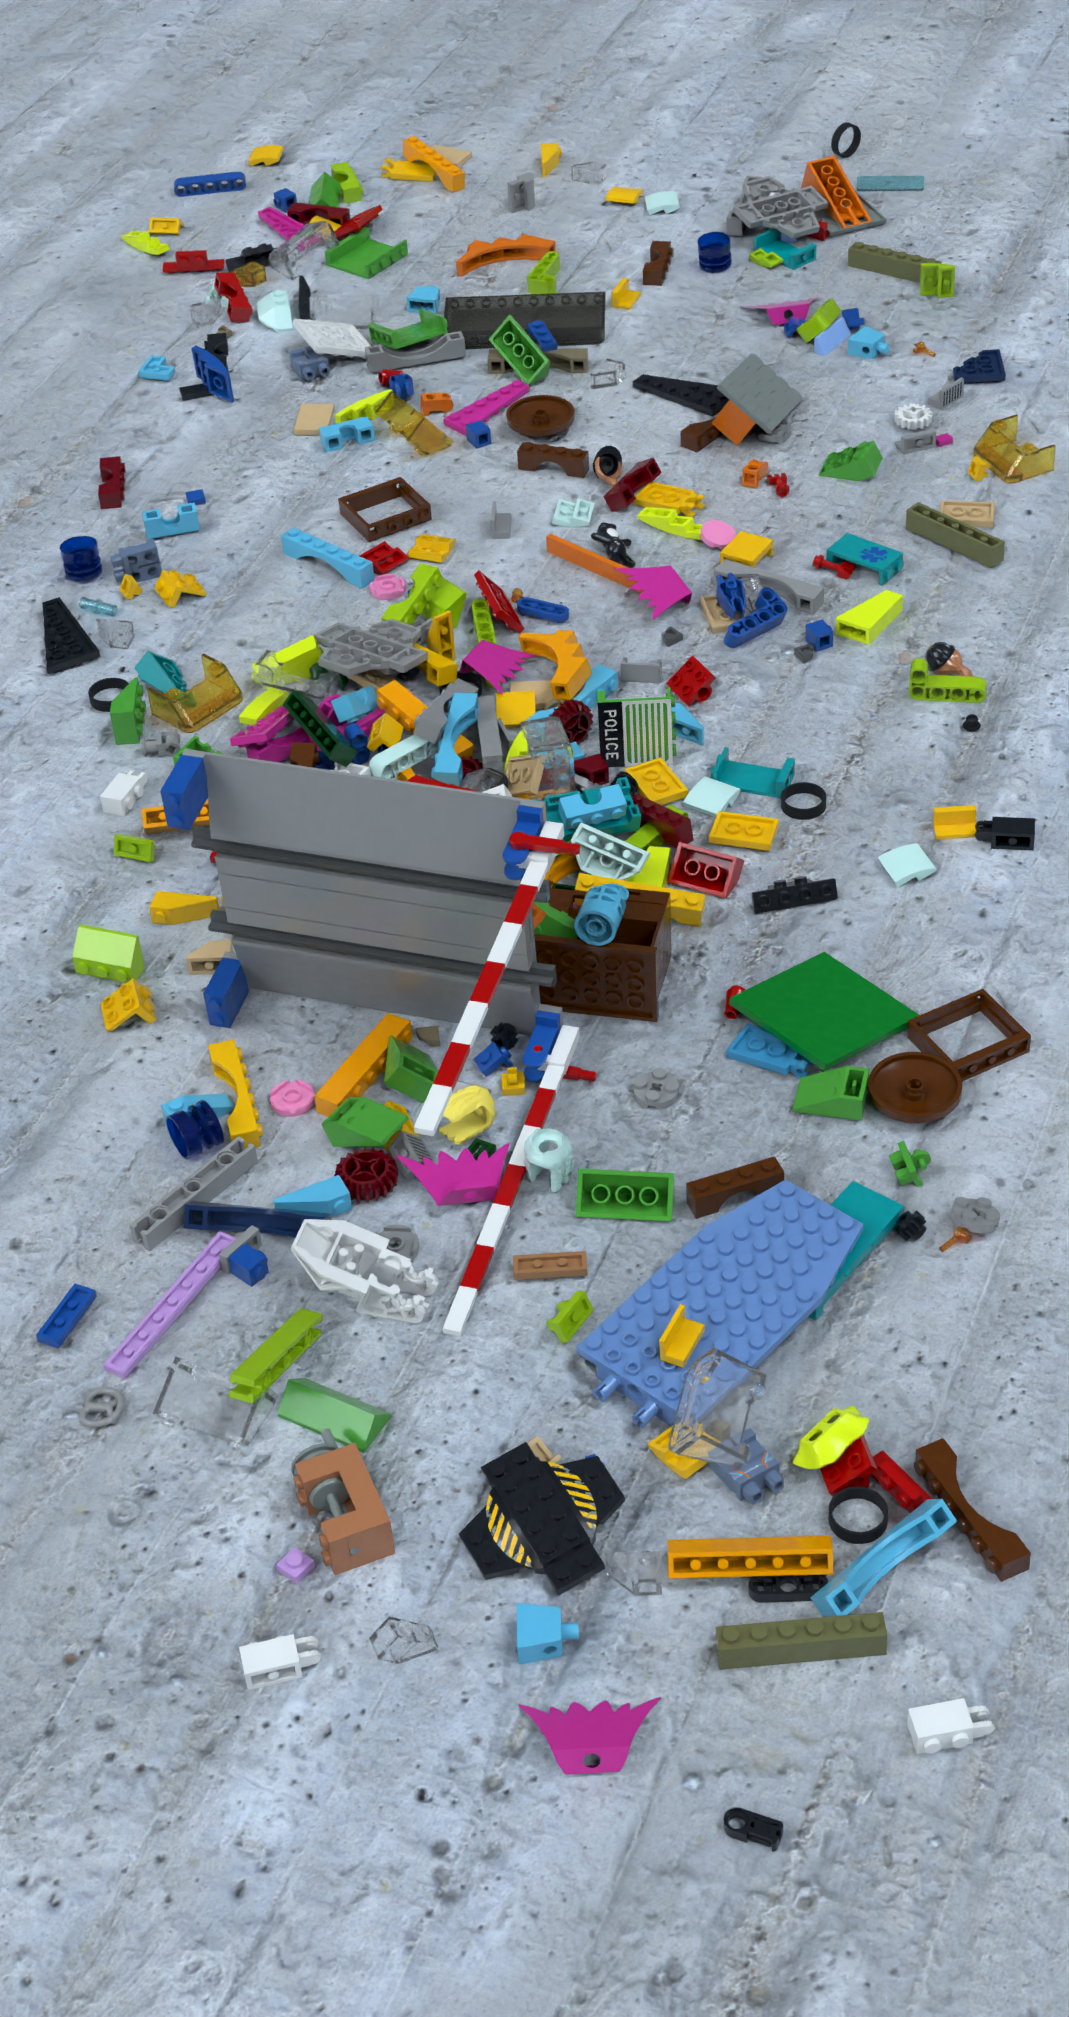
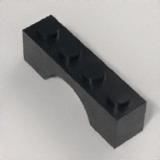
M207 334V341H204V350L217 357L228 370L226 357L228 355L227 334Z

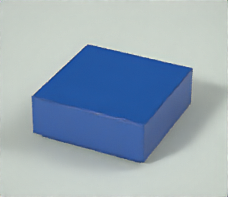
M203 489L185 492L188 504L195 503V505L206 503Z

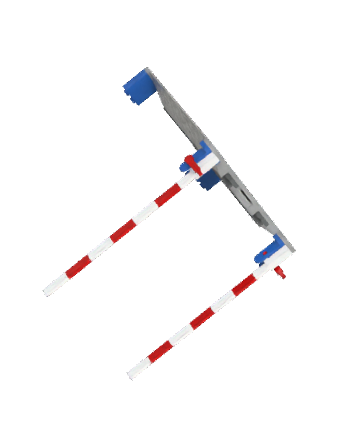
M184 749L160 790L167 826L190 830L208 799L210 828L195 826L191 847L217 852L215 861L226 912L213 909L210 913L211 922L208 930L234 935L231 942L236 952L226 951L203 993L210 1025L231 1028L251 988L459 1023L414 1126V1133L434 1136L480 1027L493 1029L500 1022L503 1024L509 1023L516 1028L518 1034L531 1036L523 1055V1063L526 1066L524 1076L528 1081H541V1084L442 1328L445 1334L461 1337L527 1170L524 1164L525 1141L536 1129H543L562 1078L576 1081L581 1079L592 1082L596 1080V1072L569 1066L580 1038L579 1027L564 1025L562 1007L540 1003L539 985L555 987L557 976L556 965L537 963L532 915L534 901L548 903L550 899L549 880H544L546 873L549 872L556 854L578 855L580 853V845L563 841L564 825L563 823L547 821L546 804L543 801Z

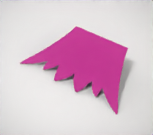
M817 298L743 307L766 309L772 323L779 325L789 321L784 318L786 310H791L795 318L805 319L810 302Z
M671 565L648 568H614L619 572L632 575V577L627 578L628 580L639 581L629 588L645 590L640 594L638 600L652 599L648 607L656 605L653 611V620L677 601L690 603L692 592Z
M481 640L462 660L460 673H469L475 669L503 695L499 680L504 683L507 682L502 675L516 679L511 670L523 671L524 669L515 662L525 663L526 661L520 658H530L538 655L509 649Z
M510 1143L499 1148L490 1158H488L487 1151L484 1150L479 1155L477 1161L467 1148L462 1150L457 1162L447 1153L439 1151L438 1165L426 1157H422L424 1165L400 1155H396V1157L420 1180L435 1200L437 1206L488 1201L495 1199L499 1189L502 1168Z
M661 1697L649 1700L631 1710L630 1703H626L615 1712L608 1701L599 1703L591 1712L582 1705L573 1702L566 1714L554 1707H550V1714L533 1707L518 1705L539 1727L547 1739L559 1767L566 1775L620 1772L626 1762L632 1740L638 1728ZM594 1753L600 1757V1764L585 1766L583 1759L587 1754Z

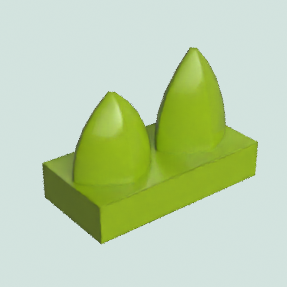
M119 833L114 835V855L146 862L154 861L155 840Z
M577 1290L571 1299L556 1304L559 1313L557 1316L547 1320L546 1324L551 1331L556 1333L560 1342L568 1343L594 1311L586 1292Z

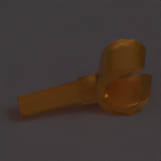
M921 341L914 344L917 347L913 349L914 353L924 352L935 357L936 353L928 350L924 342Z
M515 588L513 590L511 598L513 603H517L519 599L525 598L521 589Z
M963 1226L957 1227L954 1236L940 1246V1250L944 1252L958 1241L968 1244L972 1238L969 1235L971 1232Z

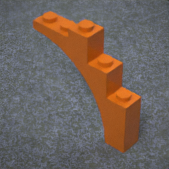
M526 234L521 235L517 240L499 237L493 243L475 240L467 246V253L456 261L457 276L463 277L479 267L500 261H540L547 252H556L555 241Z

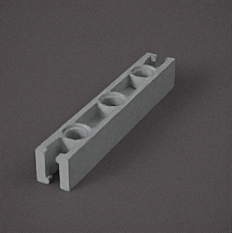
M494 695L478 697L477 727L483 770L492 768L504 773Z
M239 1136L236 1137L130 1224L133 1241L140 1244L143 1238L145 1249L149 1252L184 1224L185 1204L192 1201L211 1202L258 1163L255 1146L250 1143L247 1145L248 1148L245 1149V1140Z

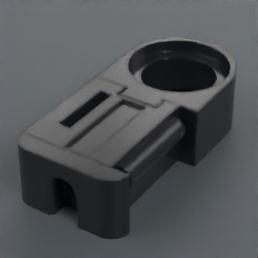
M738 1807L729 1809L724 1815V1831L729 1837L745 1843L749 1839V1841L772 1847V1852L778 1849L783 1836V1823L781 1821ZM733 1818H741L744 1820L745 1825L742 1828L735 1829L729 1825V1821Z

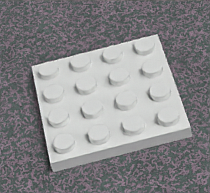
M304 319L293 320L292 325L315 353L319 355L327 353L333 356L345 355L350 358L359 356L366 359L365 347L371 345L353 324Z

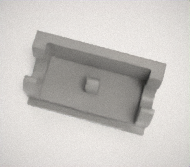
M623 657V661H621V681L660 684L662 659H657L656 664L630 663L627 657Z

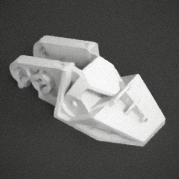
M304 1219L291 1246V1251L319 1290H338L339 1293L358 1301L356 1308L358 1313L419 1323L423 1320L429 1306L428 1303L424 1302L425 1297L423 1296L432 1295L439 1283L436 1275L432 1273L433 1268L429 1267L428 1270L425 1269V1271L416 1273L410 1262L411 1259L386 1249L390 1241L389 1239L345 1220ZM399 1292L417 1294V1296L414 1295L413 1299L405 1300Z

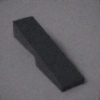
M300 275L299 315L300 319L309 320L313 319L311 293L304 276Z

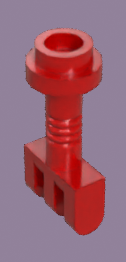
M781 473L780 477L778 474H774V477L767 475L769 485H776L775 492L779 497H785L789 494L790 488L786 484L787 476L785 473Z
M816 555L813 560L815 569L820 570L821 567L837 571V577L846 580L850 578L856 568L853 563L846 561L839 565L824 560L823 555Z

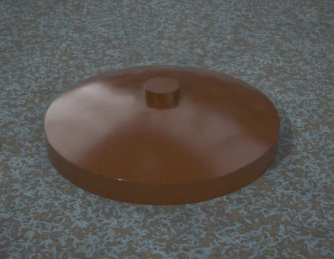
M535 395L514 402L508 408L506 417L508 426L517 433L528 436H547L559 433L571 426L575 419L573 405L566 399L552 395Z
M903 1052L883 1059L873 1068L869 1076L868 1093L874 1106L886 1116L902 1122L926 1123L947 1116L957 1107L962 1096V1079L956 1068L943 1058L924 1052Z

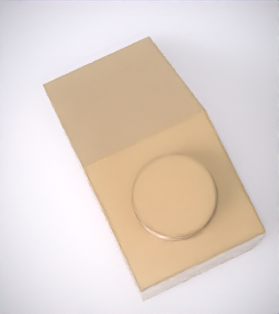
M231 940L209 941L188 954L186 961L189 975L214 974L226 951L234 953Z

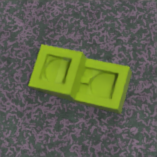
M761 248L750 253L748 258L752 262L767 268H772L783 262V259L773 251L766 253Z

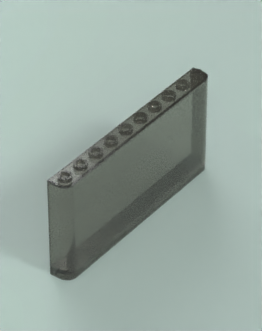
M606 292L446 297L444 317L448 322L447 331L448 333L461 331L465 339V349L495 348L489 341V338L508 315H511L535 344L536 342L527 330V324L534 321L544 322L557 342V346L598 345L605 340Z

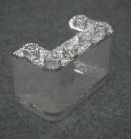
M551 716L521 722V731L529 745L532 759L538 757L544 766L537 795H529V799L538 798L539 801H544L546 796L575 792L573 749L561 720L558 717Z

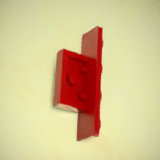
M207 250L180 251L175 253L176 262L163 263L162 271L169 274L175 272L188 273L190 271L203 272L206 270L219 271L224 269L225 259L208 260Z
M880 1451L873 1456L877 1470L870 1475L885 1491L898 1501L902 1508L912 1513L923 1502L933 1499L884 1451Z

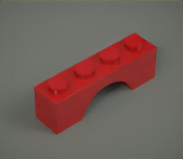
M216 272L214 287L218 295L229 298L227 315L230 321L249 322L253 309L248 302V297L244 294V289L241 287L239 279H237L234 272Z

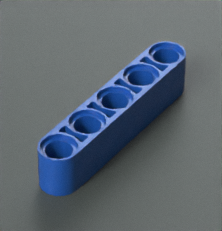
M242 172L182 177L174 181V192L179 197L240 191L246 187V177Z

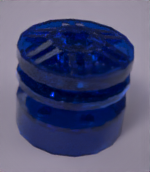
M708 232L700 236L697 240L700 269L708 273H719L730 268L732 264L730 237L723 232Z
M76 536L60 544L59 549L67 579L71 581H87L102 573L103 568L95 538Z
M205 1100L197 1102L196 1106L193 1104L188 1106V1115L185 1111L180 1110L166 1117V1125L170 1137L178 1152L186 1160L201 1154L203 1150L202 1145L209 1150L214 1145L217 1146L224 1143L220 1122L211 1106Z

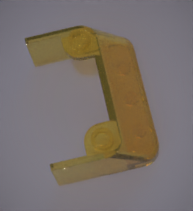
M392 391L375 411L378 416L391 425L389 429L396 434L400 432L404 435L407 441L415 446L414 450L421 456L448 448L454 442L425 416Z
M1017 414L990 423L974 446V457H980L982 460L987 461L991 465V468L988 469L1006 483L1013 484L1054 471L1056 449L1054 444L1038 449L1030 443L1018 447L1013 442L1017 441Z
M206 654L201 655L205 680L190 690L183 692L173 688L161 694L150 687L147 689L151 714L185 733L197 732L243 701L242 691L226 665Z

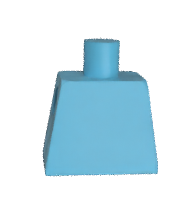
M434 285L429 287L418 286L407 296L408 312L419 313L418 309H423L435 314L438 313L441 303L440 289Z
M864 326L848 339L849 355L874 359L880 353L888 354L890 350V345L885 343V335L867 326Z
M517 1603V1651L519 1664L561 1657L563 1655V1640L579 1639L578 1622L562 1623V1614L559 1607Z

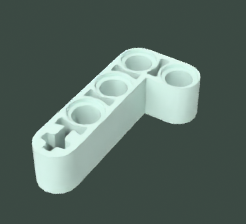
M416 734L404 739L371 759L369 765L371 776L398 780L397 774L439 751V740L434 744Z

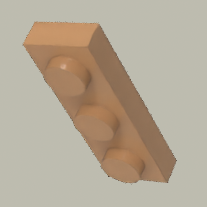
M586 1251L513 1255L514 1280L588 1276Z

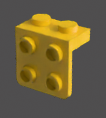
M162 570L155 584L157 593L168 606L174 608L181 592L206 596L207 593L194 575L189 573L185 575L180 574L175 570Z
M132 978L110 996H107L101 1002L106 1030L112 1032L135 1013L149 1024L157 1020L156 1008L151 998V990L146 985L142 986Z

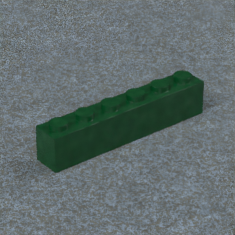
M293 689L283 703V706L329 759L347 768L358 751L311 698Z

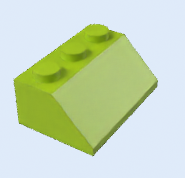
M443 577L444 581L427 603L421 615L430 619L450 610L453 628H457L467 592ZM415 584L411 587L408 598L414 592Z
M83 924L78 926L72 955L76 973L127 983L132 978L137 981L145 969L138 935Z

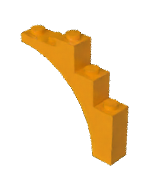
M557 630L555 634L521 633L518 638L523 652L546 657L558 666L554 677L550 681L554 699H573L592 674L588 658L584 657L581 644H578L574 630Z

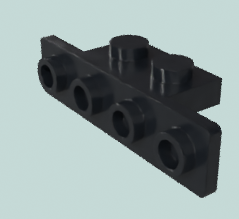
M263 243L255 248H244L240 256L226 259L225 263L228 272L237 274L288 261L284 246L273 248L272 244L267 245Z
M806 876L795 877L794 881L791 882L777 880L773 882L774 885H769L767 890L752 892L755 913L838 899L836 880L834 878L812 881L807 879Z

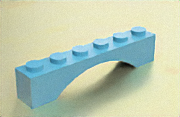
M294 527L281 535L283 553L296 560L304 556L320 558L337 569L348 583L361 589L374 581L373 563L367 559Z
M598 664L591 670L592 674L586 681L582 691L573 699L583 702L591 710L598 704L597 691L605 690V697H607L618 688L617 671ZM554 708L537 711L525 721L528 738L543 745L548 743L547 738L544 736L546 733L544 728L547 726L546 721L549 720V715L554 712Z
M454 693L452 701H449V714L446 713L445 715L448 722L442 734V740H439L438 743L439 753L435 754V767H432L431 771L432 779L446 784L461 786L463 777L462 762L456 754L454 746L461 733L477 720L479 712L477 693Z
M943 1499L926 1500L811 1597L812 1601L823 1617L848 1615L862 1602L869 1590L889 1570L916 1550L938 1538L955 1524L957 1520Z

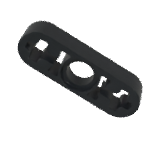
M825 1575L753 1576L748 1583V1593L753 1601L759 1603L812 1601L811 1597L828 1583V1579ZM785 1583H791L796 1588L791 1592H786L781 1589V1586ZM801 1584H804V1590H801ZM813 1584H818L819 1589H814ZM772 1585H776V1591H773ZM758 1586H763L764 1591H758Z

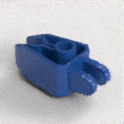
M408 374L390 376L389 385L390 389L393 390V398L403 400L407 399V396L414 395L412 377Z
M732 572L727 573V581H724L721 575H717L716 599L725 614L735 619L737 610L744 617L746 597L743 581L738 578L735 579Z

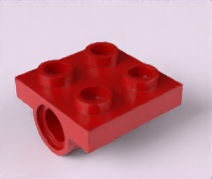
M692 655L666 684L690 707L695 700L703 702L711 696L712 687L710 684L716 677Z
M863 1434L846 1448L837 1461L820 1468L829 1494L834 1496L839 1491L848 1487L860 1486L868 1488L870 1485L868 1475L876 1471L877 1467Z

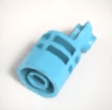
M611 883L593 886L587 891L574 923L576 934L580 939L590 945L602 946L610 943L615 938L625 912V901L629 897L627 888Z

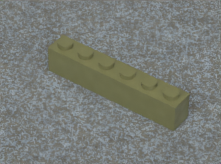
M855 242L848 248L849 267L920 283L921 263L942 264L941 261H937L934 258H924L920 255L897 252L890 248L884 249L876 245H867L863 242Z
M919 502L906 510V529L980 562L987 567L993 568L1004 560L1005 541Z
M883 1612L716 1627V1651L719 1670L886 1655L887 1631Z

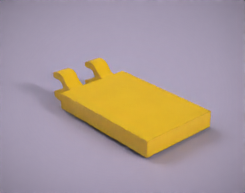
M386 158L384 163H389L390 166L386 164L381 166V170H386V172L382 173L381 177H390V179L433 182L437 175L435 170L426 162L402 160L394 162L391 158Z
M650 482L635 495L636 499L633 501L634 505L642 507L676 509L677 514L682 512L686 517H694L696 515V512L691 511L694 507L701 510L705 506L704 503L699 502L704 499V495H697L696 491L656 482Z

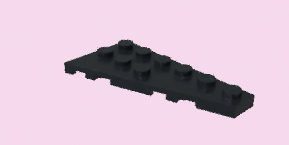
M645 374L633 381V387L710 416L719 413L729 401L717 389L718 385Z
M60 597L42 602L48 674L101 657L99 649Z

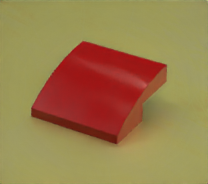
M385 541L359 555L373 563V572L378 575L391 571L407 562L410 558L398 547L393 549Z

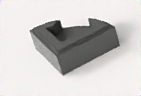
M670 626L666 629L664 643L667 647L683 640V634Z
M811 643L794 648V655L803 664L810 661L813 657V646Z

